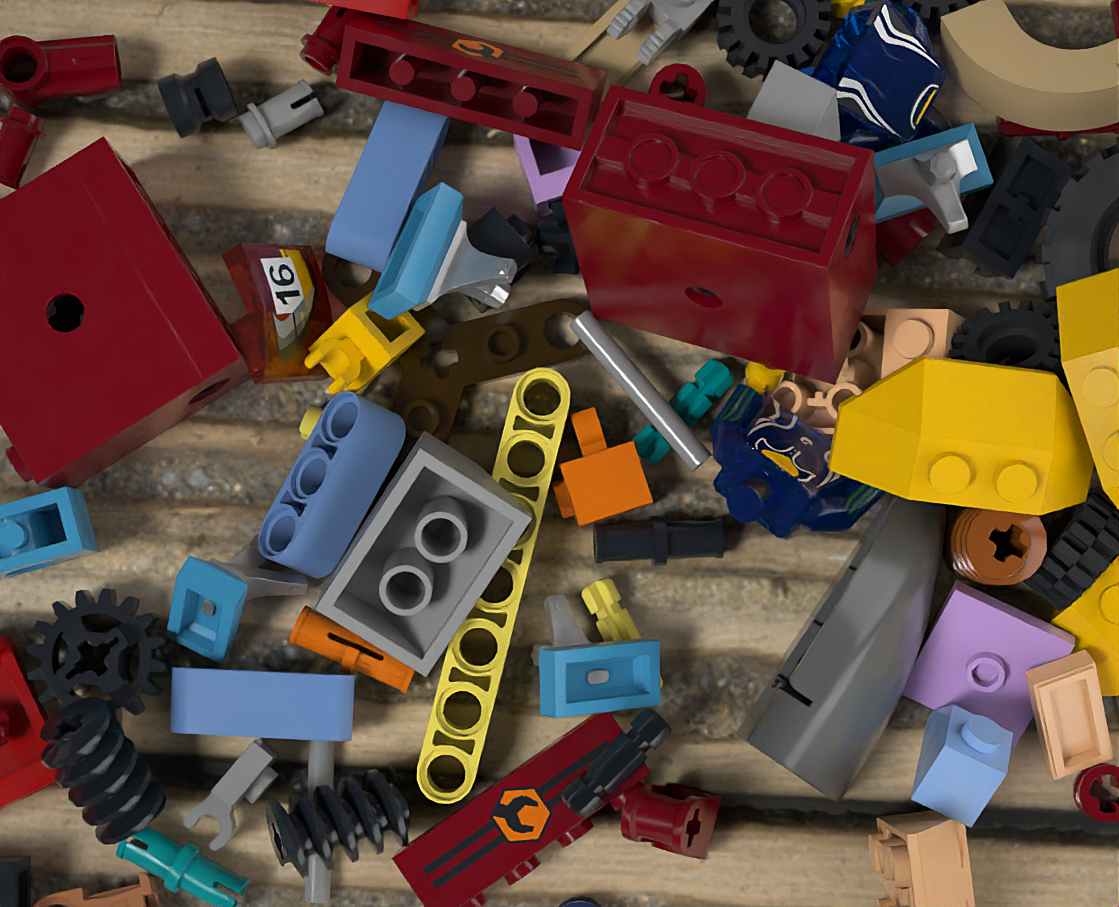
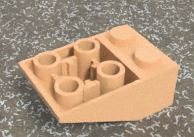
M865 308L836 385L787 372L776 389L764 391L759 398L758 419L771 400H775L780 404V416L774 419L776 422L762 421L757 426L768 422L789 426L794 415L798 419L790 429L768 425L757 429V432L833 439L839 403L855 394L858 396L880 379L921 355L950 358V350H953L952 338L954 334L963 335L960 325L966 319L949 309ZM764 365L768 369L777 370V368ZM790 414L791 420L789 422L783 423L789 419Z
M937 811L876 817L878 833L869 834L868 836L869 854L873 872H881L886 895V898L876 899V907H975L964 824Z

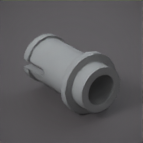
M305 79L298 81V84L257 107L253 102L246 105L248 112L239 116V120L257 150L265 145H268L270 149L277 147L276 139L308 121L324 115L317 98L296 109L291 108L309 98L311 93H313Z

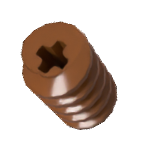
M968 507L959 511L952 520L946 523L943 560L947 568L955 576L972 584H1017L1033 575L1041 566L1047 551V533L1037 515Z

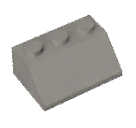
M424 431L345 551L340 562L324 583L315 610L426 677L532 520V514L480 465Z

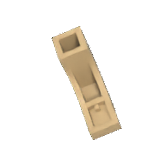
M983 0L941 17L940 56L960 88L989 112L1022 126L1050 131L1089 130L1119 122V38L1088 49L1068 50L1051 47L1027 35L1016 23L1003 0Z

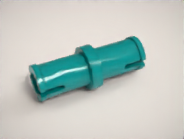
M148 826L131 836L148 845L146 850L126 840L119 843L116 850L118 858L126 859L165 880L164 888L176 894L182 889L213 907H237L239 901L218 890V885H223L243 896L249 884V878L240 876L201 855L200 846L190 841L182 845Z

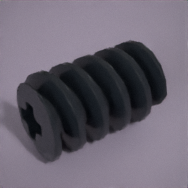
M87 697L75 701L60 709L45 722L40 731V738L49 743L41 753V762L49 769L58 768L55 772L56 783L62 788H70L68 799L74 806L84 807L82 819L90 826H97L95 836L99 842L104 845H110L126 840L144 829L159 816L167 800L162 783L151 774L149 764L138 755L136 745L125 736L122 725L111 716L109 706L99 697Z
M391 764L387 769L386 779L378 770L366 771L362 778L361 787L352 777L342 778L338 783L337 796L328 785L316 786L313 791L312 804L302 792L292 793L288 800V813L278 800L266 801V819L276 856L283 867L284 864L291 862L302 878L309 876V860L312 855L316 854L325 868L330 870L334 869L335 848L342 847L353 863L359 861L360 840L366 839L377 855L384 852V833L391 831L401 847L407 846L409 842V809L401 781Z

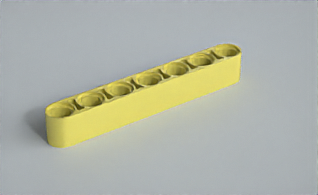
M535 368L527 371L518 379L513 390L492 478L532 514V520L529 523L527 532L518 539L500 566L508 570L512 575L514 583L510 596L505 601L499 603H489L480 596L449 642L417 766V782L420 790L428 799L437 803L451 804L461 800L470 792L479 770L570 410L571 391L568 383L560 373L550 368ZM548 384L558 391L561 402L553 413L546 416L535 415L525 407L524 397L526 392L534 385ZM523 444L538 447L545 457V465L542 471L530 478H521L515 475L508 466L511 452ZM476 628H484L490 631L495 636L498 644L495 658L489 664L483 666L468 662L461 650L464 636L470 630ZM467 691L474 694L479 700L482 707L481 716L475 725L467 728L458 727L448 719L446 703L453 693ZM440 755H452L458 758L465 769L464 782L458 788L452 790L436 786L430 776V765L434 758Z

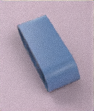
M385 100L331 224L325 246L326 253L382 273L413 201L424 192L444 144L451 117Z
M351 391L341 392L330 400L261 525L258 546L263 557L316 579L326 577L336 568L402 448L406 427L400 415Z
M172 667L169 732L319 741H351L355 675Z

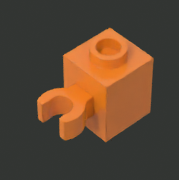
M595 407L571 414V425L582 457L559 464L562 479L551 483L562 518L575 516L578 528L580 529L593 523L651 506L653 500L634 442L630 441L608 449Z

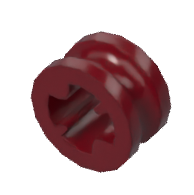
M1100 763L1081 770L1073 783V798L1076 806L1084 815L1101 822L1119 821V797L1116 803L1106 801L1109 809L1099 810V799L1090 796L1092 783L1103 784L1101 776L1105 774L1110 775V785L1119 789V767L1108 763Z

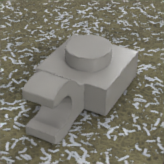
M263 738L254 740L211 790L212 793L202 803L194 806L187 813L183 825L191 829L199 822L203 815L214 816L219 821L220 832L212 840L209 847L216 851L225 846L235 834V807L244 798L254 804L265 793L279 775L271 766L281 754Z

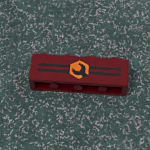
M363 11L345 25L335 87L581 152L599 113L608 71L409 19Z
M610 712L594 713L394 854L392 860L424 907H481L488 901L482 891L504 877L509 886L516 883L541 864L535 855L555 840L558 841L562 848H565L594 827L588 817L581 818L577 816L565 804L561 793L577 775L582 778L587 773L585 767L623 731ZM645 762L635 769L611 794L606 791L600 797L603 802L589 816L609 802L615 811L624 807L631 788L652 773Z

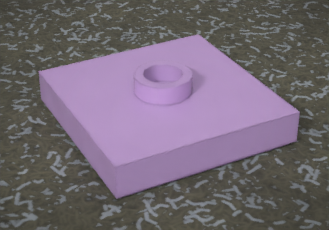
M956 580L921 643L914 667L902 695L934 710L955 705L974 715L988 717L1000 727L1013 733L1011 746L1015 748L1034 715L1025 671L1070 655L1075 646V636Z

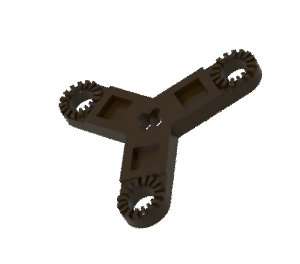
M326 253L321 267L323 280L330 292L347 310L375 290L382 273L372 270L368 281L359 287L344 286L338 281L336 272L338 263L342 261V258ZM556 299L451 325L431 304L419 311L409 310L408 312L426 332L396 359V362L403 368V372L391 411L400 415L404 420L406 433L402 448L391 468H394L395 465L403 464L424 431L449 445L466 388L521 376L535 368H551L572 363L582 358L589 349L580 338L572 347L558 349L547 342L544 336V328L552 317L566 314L576 319L587 310L575 301ZM437 344H442L446 353H457L458 362L449 365V376L445 378H438L434 369L424 370L422 367V361L431 357V347ZM386 478L375 496L378 501L387 488L385 484Z

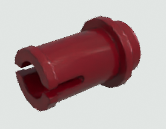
M332 5L313 34H305L302 37L301 43L304 47L299 53L301 59L319 73L330 76L339 66L345 25L363 11Z
M9 106L6 116L0 115V123H3L0 129V184L17 190L21 186L20 182L38 139L45 141L47 135L41 132L46 122L44 119L13 106Z

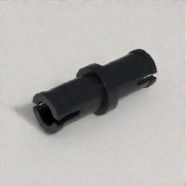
M664 515L650 516L649 522L593 523L594 560L596 564L607 561L651 560L652 566H665L667 559L723 558L724 529L722 519L665 521Z

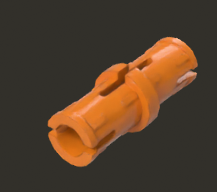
M306 605L299 614L289 638V643L293 645L297 644L340 663L339 670L352 675L356 670L395 687L404 694H407L417 673L414 669Z

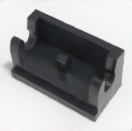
M1025 136L995 145L987 159L994 183L987 189L968 194L965 197L962 208L967 217L968 228L951 234L946 231L936 248V251L949 259L959 260L963 258L977 265L974 273L985 278L1004 277L1010 280L1015 277L1043 227L1040 223L1046 206L1054 208L1062 194L1056 190L1057 186L1067 173L1073 174L1075 171Z

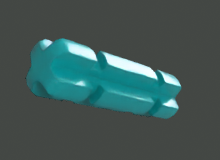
M715 358L709 359L695 373L694 377L696 380L693 383L688 381L668 402L689 428L713 405L711 400L714 397L719 399L734 383L735 377L732 372ZM646 425L632 440L637 454L650 465L657 464L671 449L667 440L654 425L651 427Z

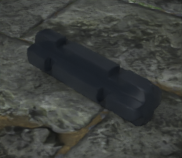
M644 709L630 723L633 728L627 734L622 731L585 767L587 773L582 778L577 775L562 790V800L577 816L581 818L588 817L603 802L600 797L606 791L611 794L648 758L645 753L651 747L656 750L671 735L672 729L670 725L654 709Z

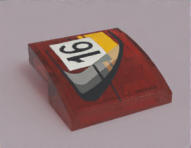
M241 242L222 254L221 256L248 313L230 324L229 328L254 383L320 381L329 378L330 375L320 362L310 369L304 364L305 358L311 353L308 348L333 325L327 289L312 247L310 245Z

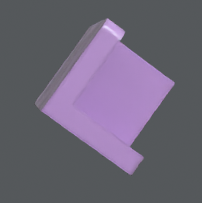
M513 134L514 148L536 215L551 212V202L562 200L561 196L581 152Z

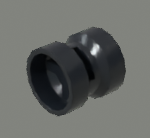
M216 57L198 63L195 72L185 76L173 73L157 79L162 99L181 139L199 132L202 124L215 119L223 123L240 116L229 84ZM197 87H200L202 95L207 104L205 106H203L202 101L196 89Z

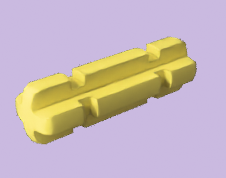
M602 578L582 590V598L590 614L595 613L599 620L595 624L604 642L641 638L627 608L621 609L618 603L622 598L613 580ZM660 676V688H661V687L663 686V680H662V678H661V676Z

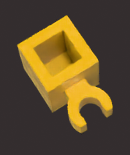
M373 290L351 306L308 348L311 353L305 358L304 364L310 369L320 362L328 374L335 380L327 388L331 395L339 394L343 390L357 393L385 371L426 331L408 311L388 320L367 308L374 292Z

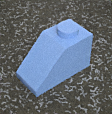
M955 705L933 710L926 722L911 800L971 828L1007 775L1013 733L1000 727L988 717L974 715Z

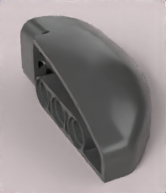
M890 493L786 650L779 668L735 733L738 737L838 804L872 754L906 688L927 629L943 558L947 504L908 500ZM804 655V657L796 667L798 660Z

